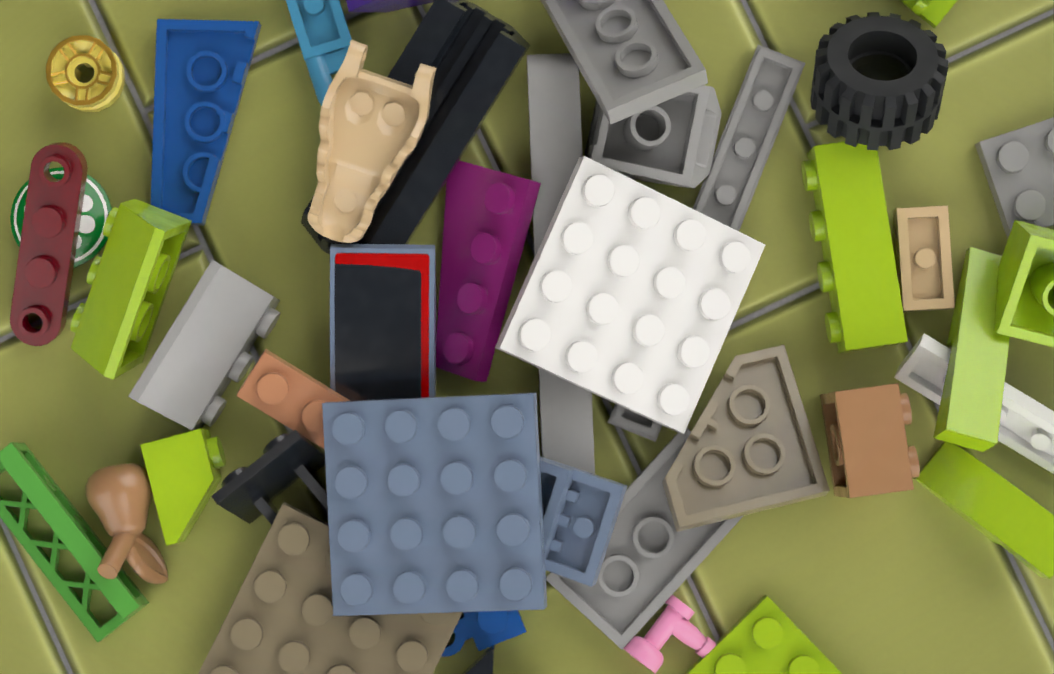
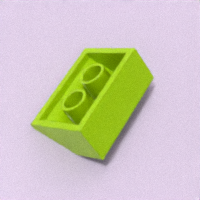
M137 199L122 202L119 208L113 207L110 211L103 229V235L108 237L103 255L95 257L87 275L86 282L92 285L86 304L82 302L77 307L70 325V331L75 333L71 349L100 374L112 380L143 362L192 222L189 219Z
M1014 220L998 267L994 330L998 334L1054 348V230Z

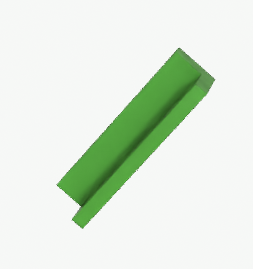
M11 442L0 451V474L5 470L10 474L22 490L21 501L5 500L0 496V518L94 639L100 642L149 602L122 567L114 579H106L98 573L97 568L107 548L25 443ZM10 507L20 508L19 519ZM29 509H37L54 531L53 541L36 540L27 530ZM41 547L52 548L51 559ZM61 549L69 550L84 569V581L66 580L58 570ZM72 587L83 588L82 599ZM92 589L100 590L118 613L103 626L90 611Z

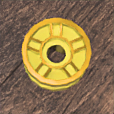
M78 35L61 41L51 51L46 63V79L52 92L71 108L82 112H99L110 107L120 97L125 85V69L120 58L100 39L88 35ZM82 65L94 69V76L87 83L79 82L82 73L79 68Z

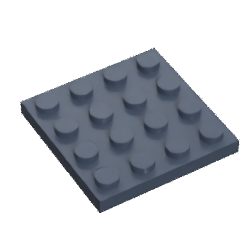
M536 392L322 403L333 616L546 609L547 589Z

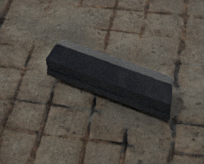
M435 0L388 75V78L413 86L415 73L421 63L437 68L432 87L429 116L422 135L414 150L398 170L390 187L378 202L371 223L362 239L353 243L338 242L316 232L308 222L312 197L303 212L301 223L323 251L330 254L331 244L409 243L530 47V44L511 25L466 0Z

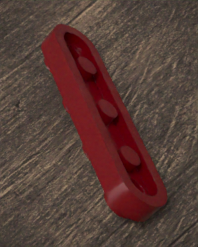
M66 142L52 143L40 149L33 157L30 168L10 313V325L15 336L23 343L31 346H42L50 343L61 334L66 323L88 171L83 153L74 145ZM52 161L60 163L64 168L62 179H55L50 174L49 165ZM29 313H35L41 317L43 321L41 329L33 328L29 324Z

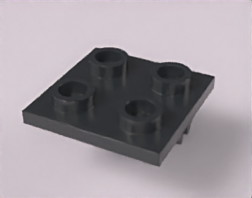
M297 430L290 434L279 435L265 446L263 450L264 455L249 467H240L231 472L222 481V488L211 496L217 505L249 524L263 514L272 525L278 513V509L274 506L272 500L301 478L328 511L327 489L315 475V472L325 465V453Z

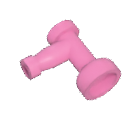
M671 595L665 602L668 606L643 638L634 636L623 648L655 674L664 661L660 649L671 635H674L682 643L695 649V653L702 658L716 646L715 641L708 636L705 637L696 626L689 622L695 612L674 595Z

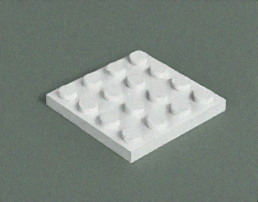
M586 156L579 157L495 348L671 430L685 433L765 244Z

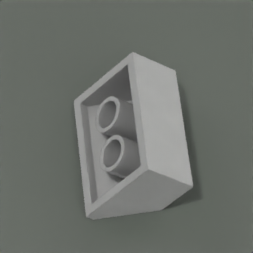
M212 259L128 397L190 430L200 429L204 424L211 427L225 408L227 401L221 396L231 380L238 383L248 371L254 359V356L248 352L258 336L264 339L267 338L275 327L281 314L275 310L280 300Z

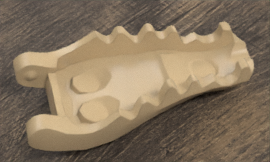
M355 40L350 41L345 59L332 80L321 106L319 120L320 145L317 153L316 171L318 183L308 213V222L316 232L331 240L345 243H353L362 239L371 223L378 202L390 187L404 161L416 147L429 116L432 87L437 69L421 63L415 73L413 86L363 69L368 45Z

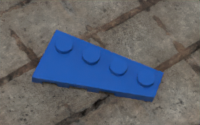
M157 19L150 205L192 221L191 225L205 226L262 26L259 21Z

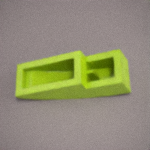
M944 441L921 469L919 477L914 479L992 542L1000 544L1038 576L1051 579L1054 575V515L958 445Z

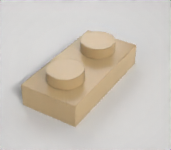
M948 205L896 208L893 210L896 264L903 312L955 308Z

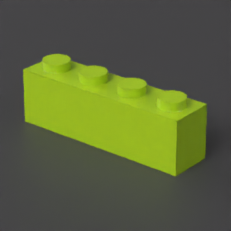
M845 141L813 146L807 153L808 160L801 162V172L805 191H813L816 211L809 212V224L812 239L814 242L821 241L824 261L817 262V276L821 292H829L832 312L825 313L829 343L837 342L838 353L908 342L878 151L867 150V145L859 143L856 147L845 144Z

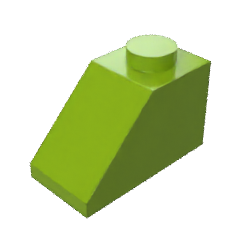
M200 428L140 445L166 546L186 541L222 479L219 467L226 466L224 450L218 436L211 438L209 429Z

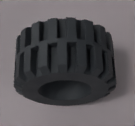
M868 12L867 17L863 18L857 14L847 17L846 24L837 22L830 27L829 35L823 34L816 50L810 102L811 108L816 110L815 118L820 125H828L827 133L834 138L840 136L846 138L845 144L856 147L859 143L867 145V150L878 151L879 146H887L889 150L901 148V142L903 141L911 145L920 140L921 133L928 134L933 128L934 120L938 119L948 72V60L945 59L946 50L943 44L936 43L937 36L931 30L920 29L921 23L913 19L909 21L900 19L901 15L890 13L889 16H880L879 12Z

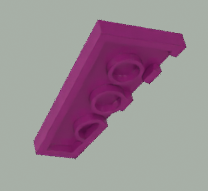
M460 160L446 182L436 336V368L474 381L487 382L496 349L495 346L500 335L541 183Z

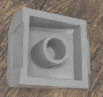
M707 85L700 86L611 125L596 100L584 156L634 180L695 188L710 174L722 115L715 89Z

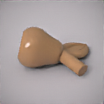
M128 463L96 470L86 483V497L88 503L99 517L104 529L112 537L97 568L98 573L106 579H114L117 577L126 559L132 570L143 580L152 584L165 583L168 580V572L164 558L156 544L147 535L142 533L146 528L148 512L153 498L146 468L139 464Z

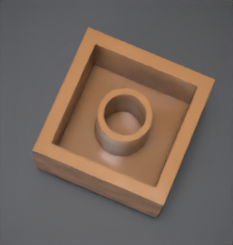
M899 383L821 394L820 399L834 496L856 498L914 490L912 478L919 477V459L915 446L907 445L905 425L912 423V412L907 393L900 394Z

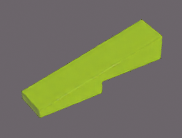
M970 247L966 250L947 341V345L952 346L933 438L984 452L998 444L1010 336L998 334L994 330L998 267L1002 256Z

